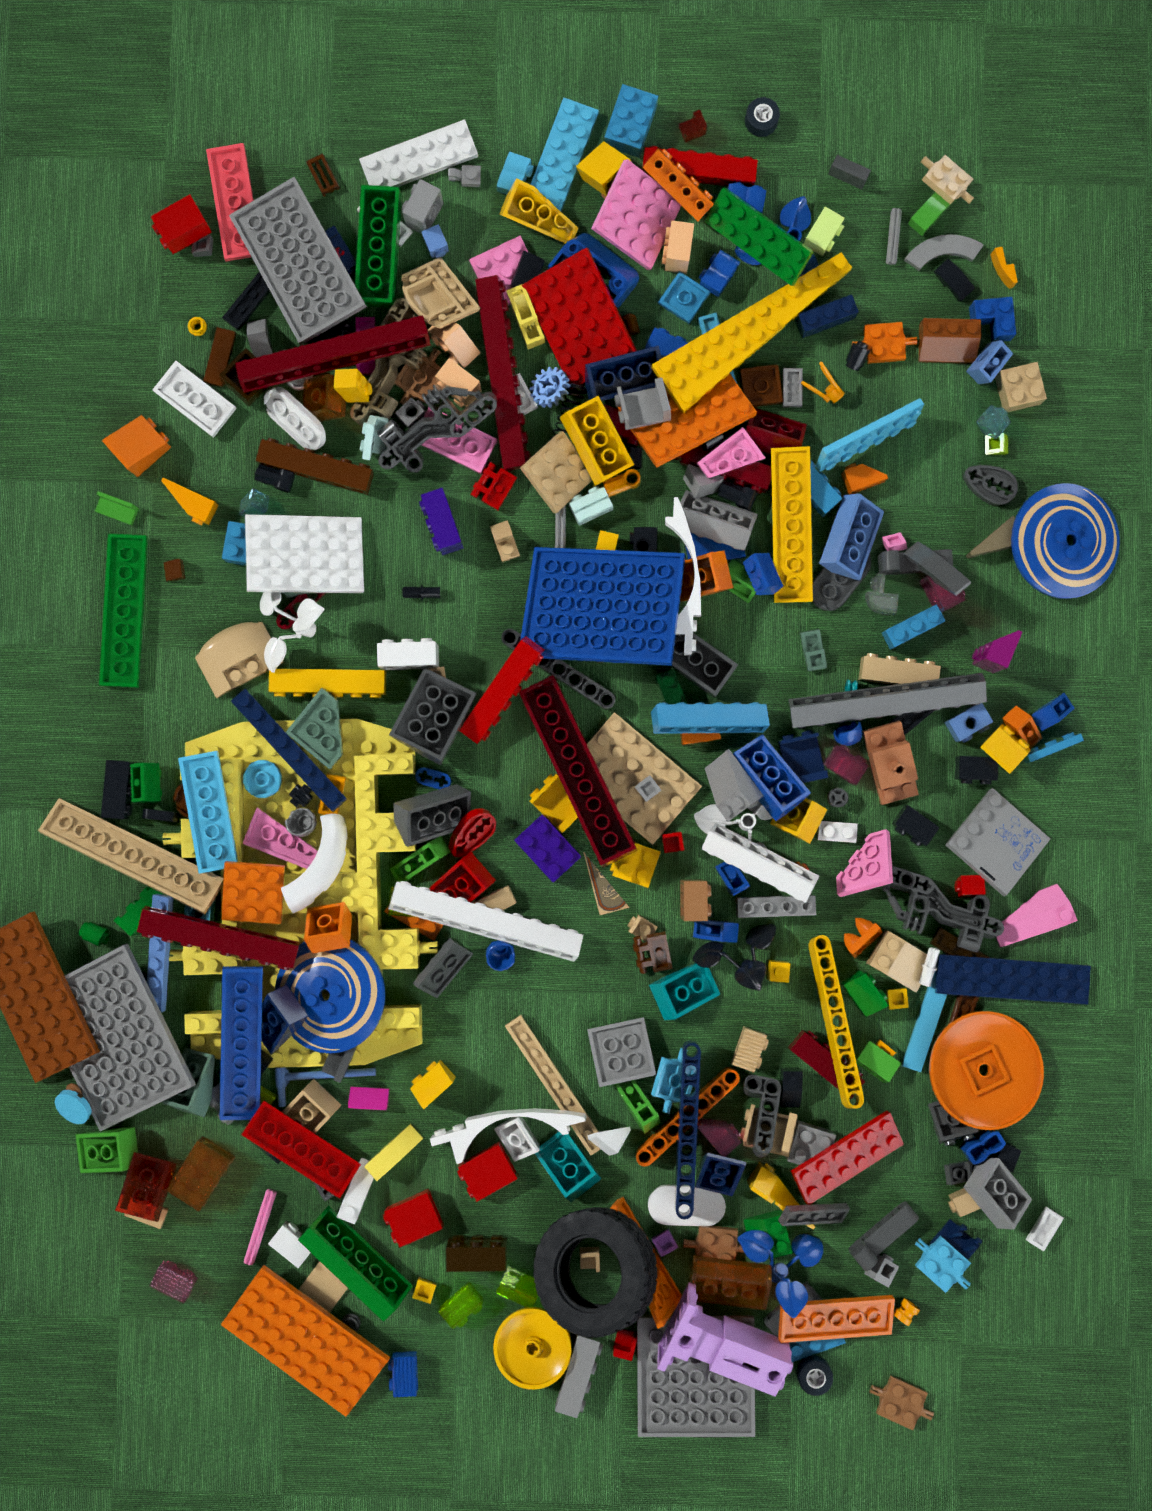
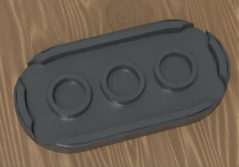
M870 554L861 580L832 573L824 567L813 580V604L824 611H833L840 608L870 571Z

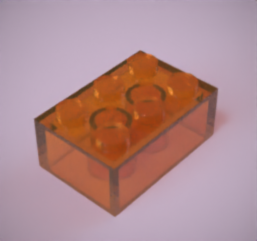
M202 1136L192 1148L166 1191L195 1210L200 1211L209 1200L235 1156Z

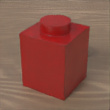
M961 875L955 881V892H958V897L985 895V879L980 875Z

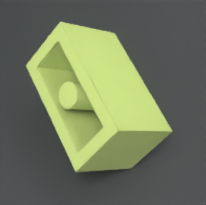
M824 207L806 237L804 245L823 257L826 251L830 252L835 243L832 240L835 235L839 236L845 226L842 225L844 217Z

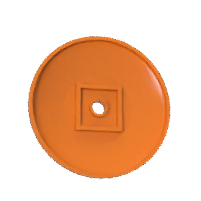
M979 1011L963 1015L943 1029L932 1048L929 1075L931 1086L938 1102L950 1116L972 1128L997 1130L1017 1123L1034 1107L1043 1086L1044 1066L1042 1055L1035 1039L1023 1025L1001 1013ZM983 1064L988 1068L986 1075H981L979 1072V1068Z

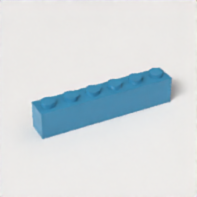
M663 702L657 704L651 711L654 734L764 733L770 726L767 704H759L758 702L741 704L740 702L723 704L722 702L705 704L703 702L686 704L684 702L668 704Z

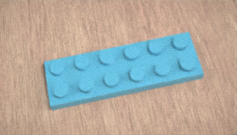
M564 97L530 184L537 188L561 212L577 172L576 165L582 159L599 114L597 109Z
M919 398L822 448L816 463L819 472L825 469L830 470L836 463L840 461L845 462L856 453H863L869 446L880 444L888 436L894 437L902 429L913 427L917 423L918 416L921 414L924 406L923 401Z
M212 751L178 758L198 873L224 869L225 861L238 862L219 752Z

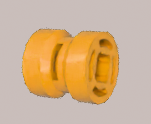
M904 1298L901 1301V1307L894 1311V1316L909 1326L912 1323L913 1316L917 1315L920 1309L907 1298Z

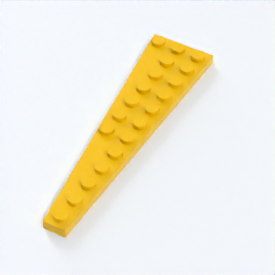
M842 252L800 276L795 285H785L655 362L651 366L652 370L658 378H663L665 389L681 412L685 413L704 394L712 390L718 382L725 379L745 359L753 355L780 332L792 319L794 320L800 312L808 308L814 300L822 296L830 287L849 273L852 266Z

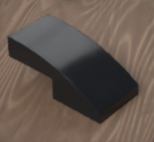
M946 259L934 271L943 286H948L958 301H962L975 289L965 274L950 259Z

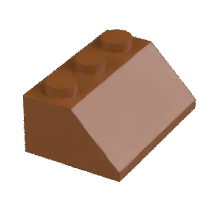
M923 318L919 324L918 362L972 364L978 354L981 339V319Z

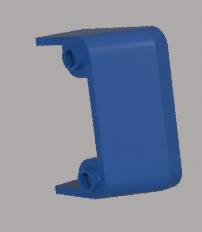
M583 233L569 240L550 262L548 269L584 248H589L597 267L611 277L609 289L616 296L613 301L618 309L639 282L638 272L590 234Z

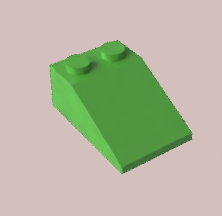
M135 1127L75 1134L80 1173L120 1172L140 1166Z

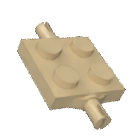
M946 155L935 163L928 159L927 156L922 159L920 163L929 169L922 181L949 204L960 197L968 204L972 202L974 197L966 191L973 181L970 175Z

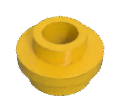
M193 317L188 322V330L194 336H201L207 330V323L201 317ZM200 324L201 328L199 330H195V326Z

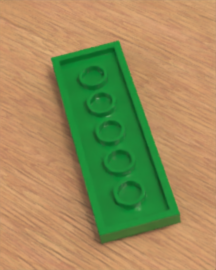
M722 188L704 221L791 286L795 285L814 252L727 188Z

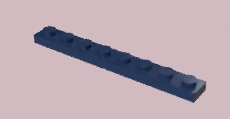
M246 689L231 700L232 704L332 812L347 800Z

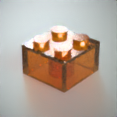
M332 374L304 379L303 406L320 422L345 417L346 401L334 389L335 375Z

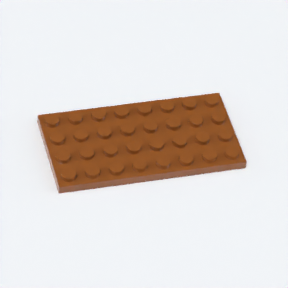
M35 911L1 927L0 1008L34 1082L37 1083L99 1053L100 1050Z

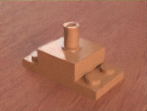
M901 721L864 730L863 736L880 804L884 805L919 795L915 781L918 780L910 743L905 740Z

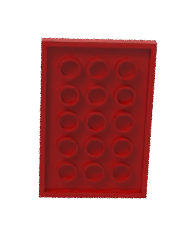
M584 248L521 285L527 290L540 326L560 368L569 378L568 383L578 385L585 383V364L637 351L589 248Z

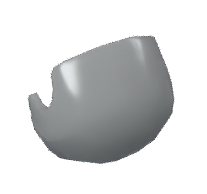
M298 808L291 811L290 816L285 820L286 829L294 836H308L314 831L317 818L311 810Z

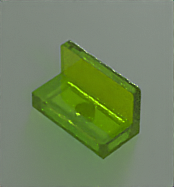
M508 1266L496 1293L525 1307H532L538 1298L534 1278Z

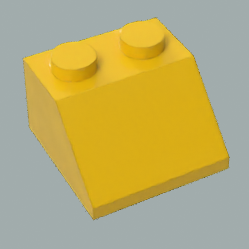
M1001 724L980 748L1010 774L1029 754L1031 749L1024 739H1019L1014 735L1015 731L1010 726Z
M805 798L791 812L778 821L772 819L770 824L810 844L827 809Z
M441 1060L438 1063L433 1061L426 1068L428 1072L423 1076L419 1074L411 1081L413 1085L410 1089L423 1109L445 1091L456 1078Z

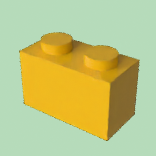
M358 369L335 370L334 389L347 403L369 402L370 395L372 394V385Z

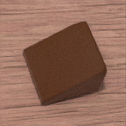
M628 313L621 317L630 336L640 333L634 314Z
M182 559L164 562L167 582L185 579Z

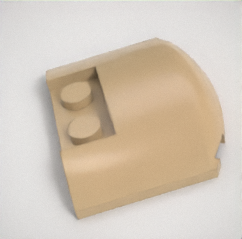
M441 257L401 275V281H403L402 290L408 304L418 316L423 315L425 322L442 329L480 310L479 305Z
M245 622L226 628L208 640L201 648L199 654L196 655L195 659L216 698L269 671L265 663L264 651L271 637L263 622Z

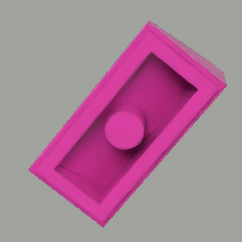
M351 1086L348 1108L387 1110L389 1089Z

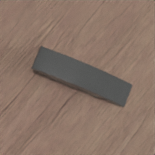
M918 541L903 553L907 560L916 564L920 571L930 576L935 584L955 596L971 584L970 580L955 567Z

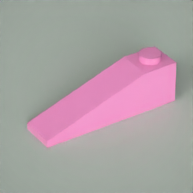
M1054 884L1036 892L1031 899L1002 921L1004 931L1000 936L996 937V940L1001 948L1058 929L1078 920L1070 901L1059 885Z

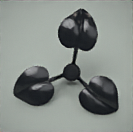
M763 924L753 927L747 933L745 940L748 945H751L752 961L745 960L741 966L728 954L722 952L724 946L717 941H711L702 945L695 952L692 961L700 967L710 968L719 963L721 956H724L738 968L735 972V980L740 985L761 991L767 967L763 962L756 960L755 948L765 949L768 947L776 935L777 928L774 924Z

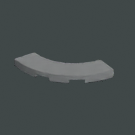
M941 235L920 243L906 256L904 261L918 271L929 261L942 255L959 256L972 262L983 247V244L966 236Z

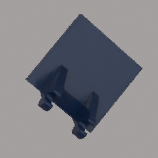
M949 1219L928 1246L934 1243L939 1236H942L968 1260L979 1248L980 1245L978 1243L981 1244L982 1240L979 1237L976 1239L971 1238L963 1231L967 1230V1226L964 1224L961 1226L956 1225Z

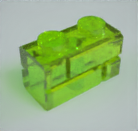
M467 1282L439 1307L438 1312L452 1329H455L457 1326L461 1328L468 1321L467 1317L472 1313L476 1315L483 1308L484 1299L474 1286Z

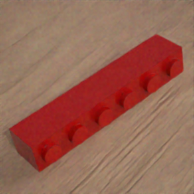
M645 147L643 165L659 147ZM675 148L665 149L672 156L670 160L675 165L680 163L686 169L684 173L689 178L693 176L699 183L729 186V183L741 182L747 187L755 185L757 159L749 156L739 158L731 154L721 156L712 152L703 154L697 153L694 150L685 152L678 151ZM642 166V171L653 178Z
M527 636L522 638L459 731L476 744L482 740L486 741L491 734L489 729L492 725L496 726L502 718L499 715L503 710L506 712L512 704L510 699L513 695L516 697L523 688L520 686L523 680L527 681L533 673L531 671L534 665L538 666L542 661L543 656L541 654L545 649Z

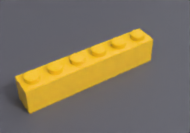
M276 669L275 673L269 670V692L274 693L275 697H286V693H292L293 697H305V694H312V697H314L321 688H324L335 698H342L343 694H351V698H362V694L370 695V698H381V695H386L387 672L385 670Z

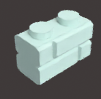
M593 487L588 490L589 494L584 496L581 494L576 495L571 500L572 502L569 503V507L579 526L613 510L612 502L604 487Z

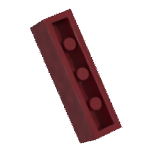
M802 1030L788 1048L839 1090L830 1047L825 1043L819 1044L816 1041L818 1037L811 1031L806 1033ZM841 1058L842 1064L846 1065L847 1061ZM858 1071L862 1086L866 1081L861 1078L863 1074ZM847 1075L845 1081L848 1085H850L852 1079L849 1075Z

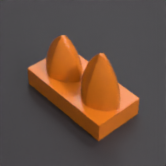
M864 918L855 919L856 927L861 937L851 933L844 934L845 946L854 958H857L883 933L876 923L873 924Z

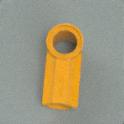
M628 469L625 473L604 481L603 485L608 497H612L629 489H636L640 485L641 478L637 470ZM630 475H635L637 477V481L635 483H629L627 481V477Z

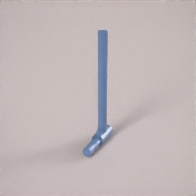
M286 1067L275 1068L278 1107L286 1106L285 1087L290 1080L334 1078V1076L322 1071L289 1073ZM376 1068L347 1069L344 1077L376 1076Z

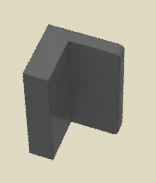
M836 155L828 175L862 190L871 170Z
M357 1046L347 1051L329 1053L322 1072L334 1076L333 1080L341 1083Z

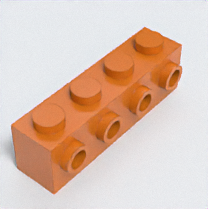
M658 148L643 165V168L690 215L699 221L714 205L712 201L714 197L706 189L703 192L698 187L700 183L693 176L689 178L684 173L686 169L680 163L675 165L670 160L672 156L667 150L663 149L661 151Z

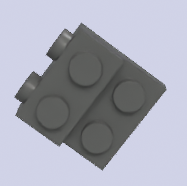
M938 1101L928 1104L939 1144L944 1143L945 1146H951L956 1144V1140L961 1138L964 1141L974 1139V1135L979 1132L978 1129L966 1126L955 1120L943 1109Z

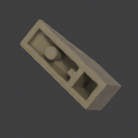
M1012 516L971 550L966 557L972 558L1011 548V534L1015 517Z

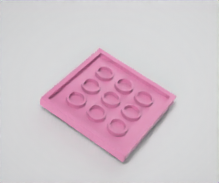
M626 159L623 160L591 229L646 270H651L665 242L666 228L671 227V220H675L681 205L658 182Z

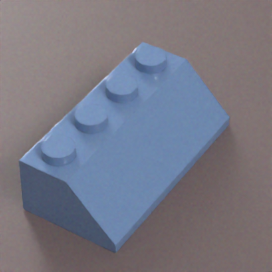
M861 494L843 495L819 564L832 573L861 580L884 511Z

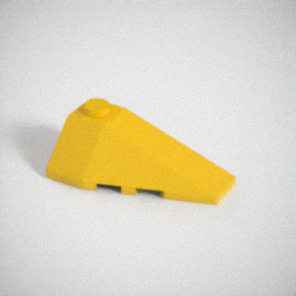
M517 178L515 179L505 198L500 215L565 244L575 238L578 227L557 209L537 188Z
M759 1162L747 1180L750 1189L771 1204L775 1201V1204L782 1211L786 1206L800 1205L774 1172L776 1169L768 1163L764 1165ZM814 1224L806 1225L813 1230L815 1228Z

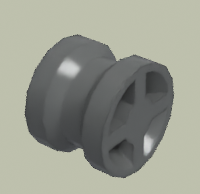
M835 788L828 793L827 801L832 807H842L848 801V794L842 788Z

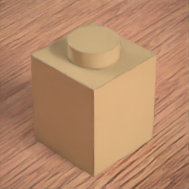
M964 1188L948 1195L951 1200L948 1202L949 1207L959 1217L981 1209Z

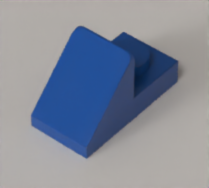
M726 862L715 866L729 894L734 896L750 887L739 868Z

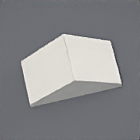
M630 1127L597 1132L587 1136L588 1140L610 1156L619 1152L631 1129Z

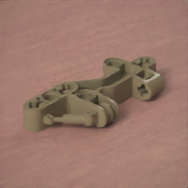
M399 298L393 303L380 326L416 317L415 312L406 299ZM424 347L375 359V369L368 379L372 385V394L370 395L369 402H355L350 411L352 419L358 425L363 427V423H367L370 415L391 418L399 404L395 399L388 396L397 379V369L400 365L406 364L413 369L419 370L418 364L423 362L422 357L425 358L427 356L423 351Z

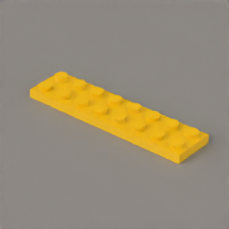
M810 446L771 448L773 564L783 584V587L774 594V603L813 602Z

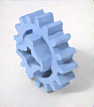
M548 367L546 372L542 369V374H536L537 379L531 381L534 386L529 388L533 392L530 396L534 398L533 401L543 408L546 405L552 408L553 403L558 406L559 400H565L563 395L569 394L566 390L570 388L569 378L563 370H559L557 367L554 369Z

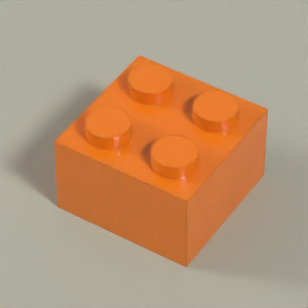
M345 902L307 908L304 941L312 954L350 947L352 914Z

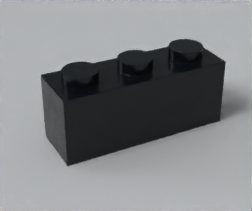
M106 760L101 809L102 818L129 819V816L132 815L130 765L134 764V762Z

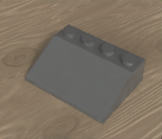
M424 668L389 736L421 756L442 765L476 699L477 693Z

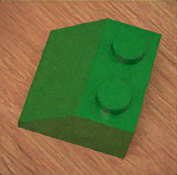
M781 1210L744 1218L746 1232L761 1230L771 1236L774 1245L770 1251L773 1252L774 1258L793 1253L787 1228L778 1221L782 1214Z

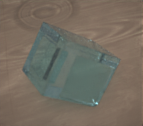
M252 488L240 502L239 515L245 517V514L264 515L268 511L269 496Z

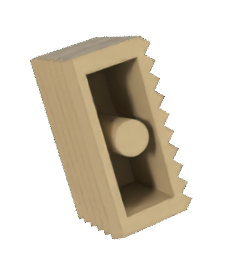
M743 1026L731 1064L751 1072H755L756 1068L759 1069L762 1063L760 1055L762 1050H766L769 1042L766 1039L767 1035Z

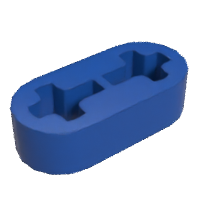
M423 767L418 769L415 774L417 782L422 785L436 789H442L451 785L450 776L443 772ZM427 771V775L432 776V780L425 779L423 782L419 774ZM445 776V780L448 783L440 787V783L434 780L435 778L442 779Z

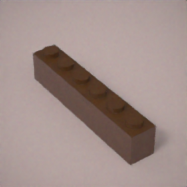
M268 438V440L261 439L255 460L258 464L277 470L284 469L293 472L297 476L368 495L374 472L370 469L369 465L359 463L358 466L345 458H341L340 461L333 459L334 456L327 453L319 455L315 454L316 451L312 449H297V446L294 444L286 443V445L279 444L278 440Z

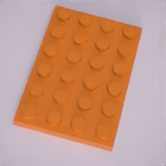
M729 373L725 379L718 382L712 390L704 394L685 413L681 412L666 390L671 408V421L631 429V431L657 468L756 416L757 411Z

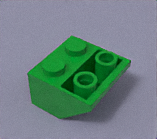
M858 970L844 980L841 985L861 1013L867 1017L889 1006L886 1002L888 998L882 990L875 987L874 984L877 982L870 973Z

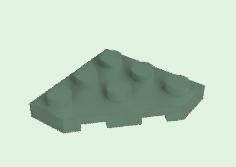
M321 688L285 733L328 769H332L341 758L343 747L338 700L324 688Z

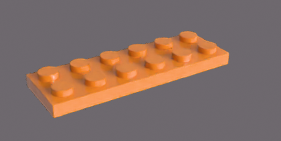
M892 1295L807 1301L805 1307L794 1319L780 1305L778 1340L780 1343L891 1335L895 1298Z

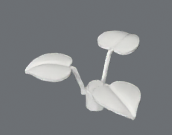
M263 592L260 600V611L263 615L270 616L275 610L295 621L293 631L296 634L280 636L278 639L272 637L265 647L264 659L271 672L275 673L276 668L281 664L286 655L287 648L286 643L283 641L284 639H300L301 636L311 638L316 632L314 622L325 610L314 600L308 598L303 600L297 610L298 618H295L277 608V605L281 602V592Z
M759 800L748 807L753 812L752 814L746 813L740 819L734 821H726L725 817L716 807V804L708 805L694 814L698 827L707 835L715 823L725 828V825L739 824L742 830L748 831V840L752 841V828L756 824L755 815L761 820H769L773 817ZM757 842V843H756V844H758V845H760V846H762V847H764V848L767 849V847H766L763 843H761V842Z

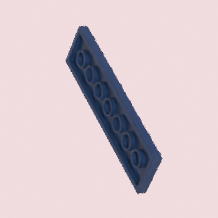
M939 954L935 980V993L1074 1004H1088L1091 971V966L945 954Z

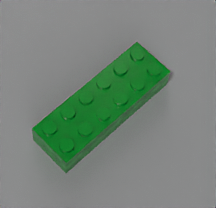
M361 185L355 286L367 307L391 308L395 302L402 193L399 187Z
M328 1205L299 1237L298 1241L384 1322L396 1311L413 1285L345 1220L337 1218L338 1214Z

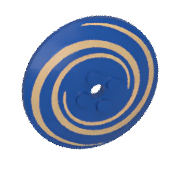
M1062 483L1037 491L1022 505L1013 523L1011 547L1019 572L1033 588L1050 597L1070 599L1091 593L1107 580L1118 558L1120 537L1115 517L1109 506L1100 496L1083 486ZM1068 535H1071L1073 537L1074 541L1072 545H1069L1067 543Z
M350 940V947L313 954L307 944L303 942L299 945L294 968H289V970L280 969L277 975L275 990L287 985L290 991L294 993L299 1004L306 1010L308 1017L292 1037L308 1049L320 1053H339L350 1050L364 1042L373 1033L381 1019L385 1005V985L382 973L371 954L353 940ZM324 990H327L330 994L328 1000L322 997Z

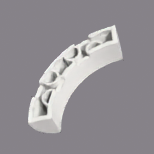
M334 813L320 816L322 838L314 860L301 876L281 888L284 899L293 914L312 904L317 896L326 891L335 880L343 865L348 833L345 818L340 814Z

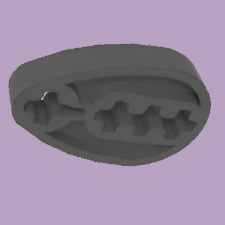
M977 465L967 468L963 473V480L968 488L989 505L1003 506L1009 503L1017 493L1018 484L1015 476L1008 470L1000 467ZM972 471L975 472V476L977 477L973 480L970 479V475L968 474ZM991 479L993 485L1000 483L1002 489L1010 488L1009 492L1011 494L1004 495V490L997 492L995 486L988 488V483L985 481Z

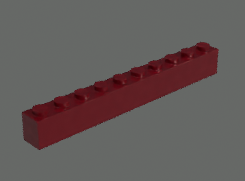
M498 275L475 279L491 389L492 393L497 397L495 416L503 469L513 471L519 470L531 458V455L526 449L528 435L523 429V424L526 423L524 413H520V406L523 405V401L517 389L520 386L518 375H515L514 369L517 368L516 357L512 355L514 341L509 335L511 322L506 315L509 307L507 299H504L503 292H506L505 282Z
M422 315L262 355L235 364L243 392L246 393L430 346L431 343Z
M603 404L620 438L627 441L626 444L629 446L637 447L638 445L642 447L631 429L626 430L624 423H620L618 409ZM699 445L676 457L675 460L680 461V464L685 467L690 464L700 468L697 462L717 446L705 451ZM756 461L719 475L724 477L723 480H731L735 485L750 487L757 491L758 494H761L762 492L766 493L772 478L771 466Z

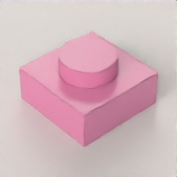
M901 532L882 537L883 545L887 551L907 549V542Z

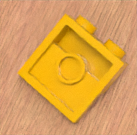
M635 843L638 851L612 863L610 871L613 872L612 876L649 888L660 851Z

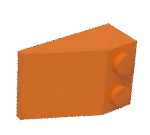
M725 551L710 552L696 557L701 597L733 588ZM692 559L685 560L680 602L688 601L693 590L694 567Z

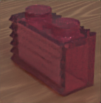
M835 745L822 765L853 786L857 785L869 767L865 764L866 760L859 755L855 757L850 754L851 750L844 745Z
M163 1261L159 1265L149 1286L185 1303L198 1278L190 1270L177 1268V1264L172 1261Z

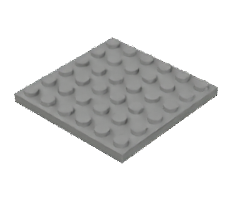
M653 1316L639 1317V1320H637L638 1437H755V1388L709 1371L708 1363L693 1357H689L688 1361L674 1357L673 1363L667 1366L665 1372L658 1370V1344L672 1316H670L664 1327L659 1329L656 1327ZM711 1316V1317H714V1318L719 1319V1320L722 1321V1319H723L724 1316ZM727 1316L754 1327V1316Z

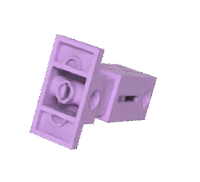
M688 1282L658 1344L657 1369L665 1372L667 1366L673 1363L674 1357L684 1361H688L689 1357H693L708 1363L709 1371L776 1397L778 1391L784 1387L786 1375L790 1374L793 1369V1362L791 1361L792 1351L790 1350L789 1342L780 1343L777 1336L724 1316L721 1321L704 1314L703 1307L696 1304L698 1299L696 1285Z

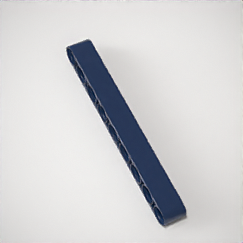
M692 1040L685 1042L682 1047L675 1189L676 1214L680 1219L684 1220L689 1219L694 1211L701 1059L700 1047ZM689 1046L697 1048L694 1055L686 1053V1049ZM692 1065L696 1068L694 1074L688 1075L685 1073L687 1066ZM686 1086H694V1092L686 1094L684 1092ZM692 1105L694 1107L691 1114L684 1113L683 1109L685 1106ZM691 1125L693 1130L691 1133L686 1134L682 1131L683 1127ZM690 1145L692 1150L689 1153H683L681 1151L682 1147ZM683 1165H690L691 1170L688 1173L681 1171ZM682 1185H689L690 1190L687 1193L681 1192L680 1187ZM686 1204L689 1206V1210L684 1213L680 1212L679 1207Z

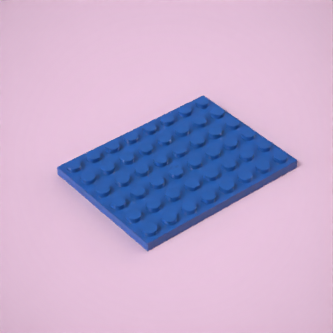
M534 547L521 639L527 636L545 649L541 654L543 659L672 666L685 553Z

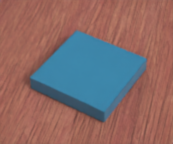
M679 271L658 301V304L690 324L711 292Z

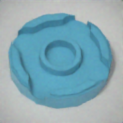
M257 760L246 768L243 774V784L251 795L257 798H268L280 789L282 774L274 763L268 760Z
M63 1090L55 1098V1106L60 1115L71 1123L84 1124L92 1113L88 1101L84 1097L80 1098L77 1096L79 1093L76 1091Z

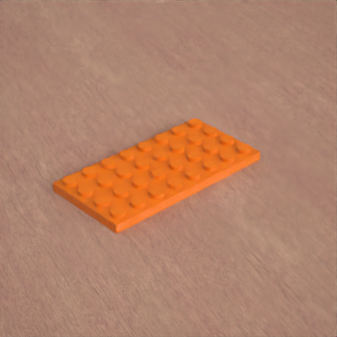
M265 1265L262 1266L221 1323V1326L345 1417H347L390 1359V1356Z

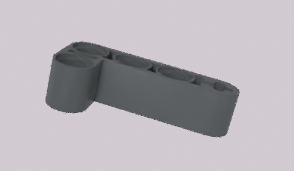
M951 549L932 550L953 566ZM898 550L884 551L878 555L879 575L923 573L916 564L907 560L904 554L899 553Z
M750 1075L745 1079L742 1089L747 1096L760 1099L753 1152L757 1157L764 1158L773 1147L781 1085L776 1079ZM747 1083H755L757 1089H750ZM767 1087H774L776 1093H769ZM764 1105H770L773 1108V1112H766ZM761 1124H767L770 1127V1131H763ZM763 1138H766L764 1141L765 1150L763 1151L760 1144Z
M904 1201L849 1247L848 1251L862 1269L868 1271L878 1262L876 1256L918 1221L919 1216Z

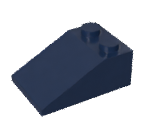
M287 985L268 993L262 1002L261 1041L270 1054H273L303 1025L308 1017L306 1010L299 1004L294 993L290 991Z
M706 1153L701 1157L697 1167L695 1188L733 1197L746 1162Z

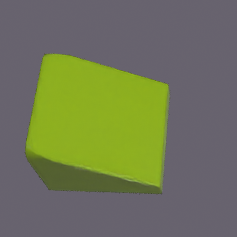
M1005 433L986 435V455L1008 454V435Z
M260 1086V1105L263 1101L272 1105L277 1095Z

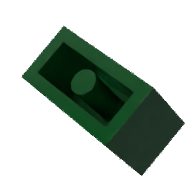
M674 669L655 676L665 703L677 704L684 702L687 704Z

